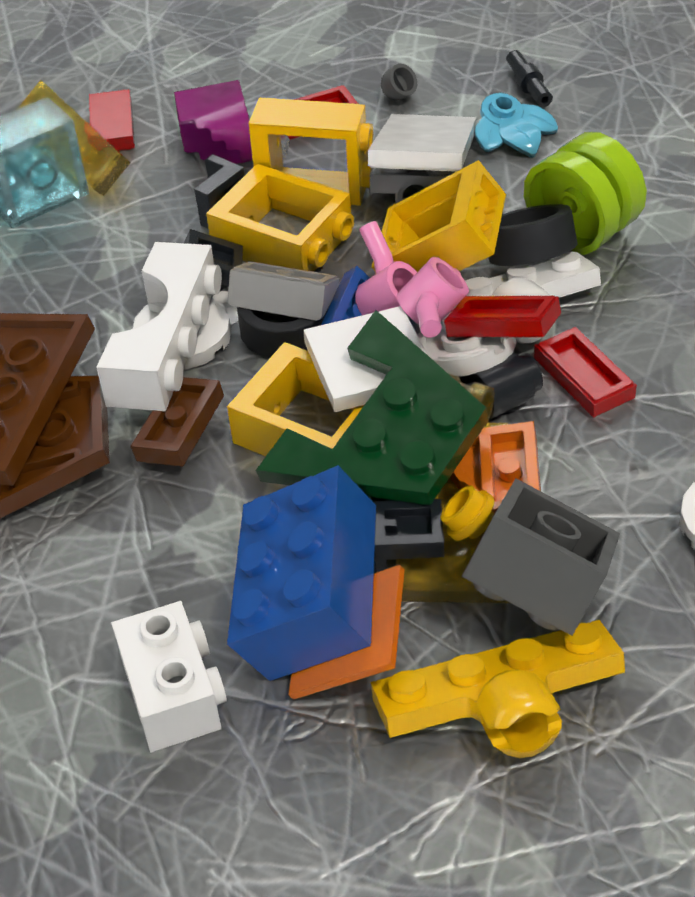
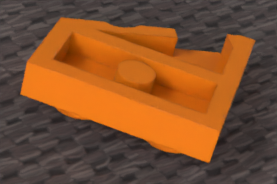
M534 421L483 428L450 476L459 490L471 485L477 491L486 490L491 494L495 501L492 509L494 515L515 478L541 491L537 435Z

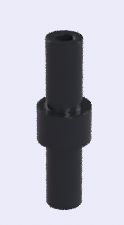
M513 50L509 52L506 61L514 71V78L523 92L530 93L538 106H548L552 102L553 96L544 85V77L533 63H528L520 51Z

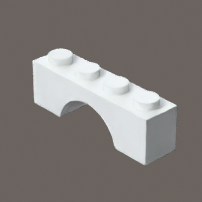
M154 243L142 269V276L149 310L158 313V315L140 327L112 333L96 367L106 407L166 411L173 391L180 390L183 382L185 362L188 357H193L195 354L198 330L200 325L207 324L210 309L209 303L213 294L217 295L221 288V268L219 265H214L211 245Z

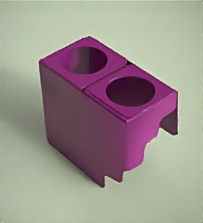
M239 80L174 92L184 152H197L202 160L213 154L235 164L253 160L248 124L250 118Z

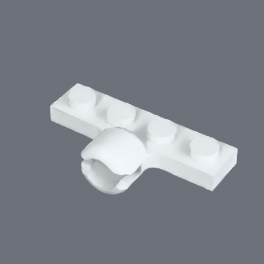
M571 251L540 264L513 266L507 270V273L495 277H475L465 281L469 288V293L466 296L555 295V297L560 298L601 285L600 267L581 254ZM408 316L417 334L420 333V326ZM543 337L515 338L516 343L527 344L536 342Z

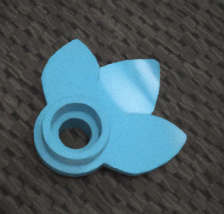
M494 93L487 96L482 102L480 109L482 119L475 127V138L485 152L493 151L505 143L522 154L534 158L540 146L541 134L550 135L557 133L558 125L553 116L546 110L535 105L521 104L515 97L508 94Z

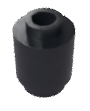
M513 352L502 363L488 370L465 376V385L463 387L487 407L488 419H491L532 400L535 392L543 387V377L537 362L530 354L526 352L516 354Z

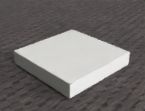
M401 306L378 311L426 353L407 314ZM373 313L303 330L305 345L334 412L365 405L386 376L384 373L351 360L347 349Z

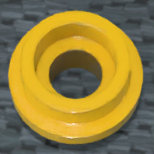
M471 485L459 490L445 505L440 516L441 521L447 525V534L455 541H460L467 537L475 539L483 534L494 516L492 512L495 502L494 497L486 490L477 491Z

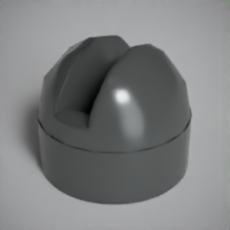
M402 63L388 69L381 78L383 94L394 101L402 100L412 95L417 89V78L414 71Z

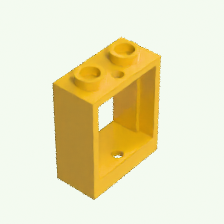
M259 97L248 123L253 166L260 164L350 193V204L361 206L365 190L370 188V173L372 171L371 166H368V149L373 143V124L366 123L365 105ZM280 135L346 140L348 172L283 167Z
M479 160L388 208L381 232L392 253L394 262L402 261L407 263L418 272L430 258L437 257L461 271L494 255L506 193ZM373 261L371 267H372V269L375 271V266H374V261Z
M256 164L206 213L209 235L242 245V261L312 272L326 263L334 249L342 241L349 238L354 227L350 193L260 164ZM272 209L310 221L298 235L259 223Z
M284 342L227 406L232 442L266 457L288 428L333 449L364 405L350 408L353 410L332 437L281 417V413L301 390L329 401L309 352Z

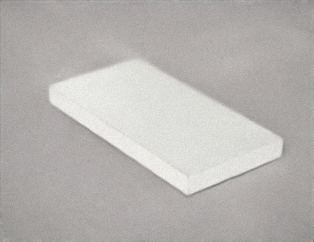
M391 114L368 149V166L383 169L457 172L463 168L474 138L476 117Z

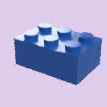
M339 465L243 504L227 645L269 681L371 646L376 505Z

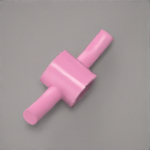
M373 221L359 229L374 261L376 272L374 276L359 285L355 293L356 304L362 315L374 313L375 310L383 311L399 307L397 294L417 273L409 264L402 261H393L392 253L377 221Z
M432 257L397 294V300L403 311L420 326L421 333L425 337L432 338L441 332V321L469 293V288L458 269L453 268L440 258Z

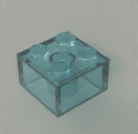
M46 97L0 117V217L11 228H15L89 194L74 121L53 101Z

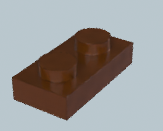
M183 377L182 386L179 391H173L166 411L152 410L131 444L136 461L183 467L224 397L220 381Z

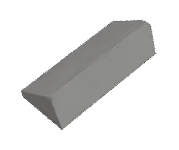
M248 261L230 270L228 304L234 307L317 321L325 315L339 286V278L336 275Z

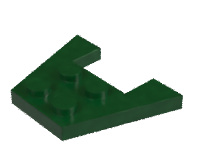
M375 310L347 349L351 360L386 374L385 378L333 449L287 428L256 469L261 482L289 486L306 477L314 476L339 465L368 497L431 505L488 422L486 406L382 314Z

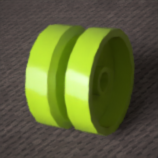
M584 132L560 147L556 153L546 157L532 167L524 180V200L527 208L547 204H563L571 207L578 245L571 252H577L581 255H586L600 248L612 238L614 233L623 230L635 221L645 208L647 189L643 173L636 160L617 140L600 132Z

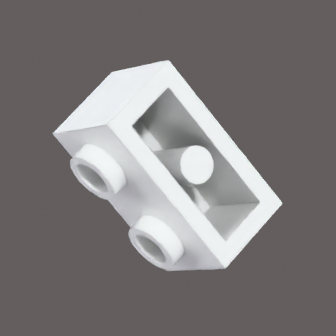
M182 601L111 622L150 753L222 729L217 705L227 702L224 686L216 666L205 669L201 657L210 655L202 624L200 620L189 623Z

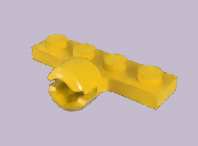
M599 619L588 623H579L572 636L559 630L530 639H518L508 645L475 654L459 655L452 660L420 669L400 671L393 676L372 681L370 684L373 702L390 738L460 718L472 717L480 721L493 747L498 751L516 758H527L544 752L554 743L562 728V719L557 713L561 708L552 694L557 691L625 673L624 652Z

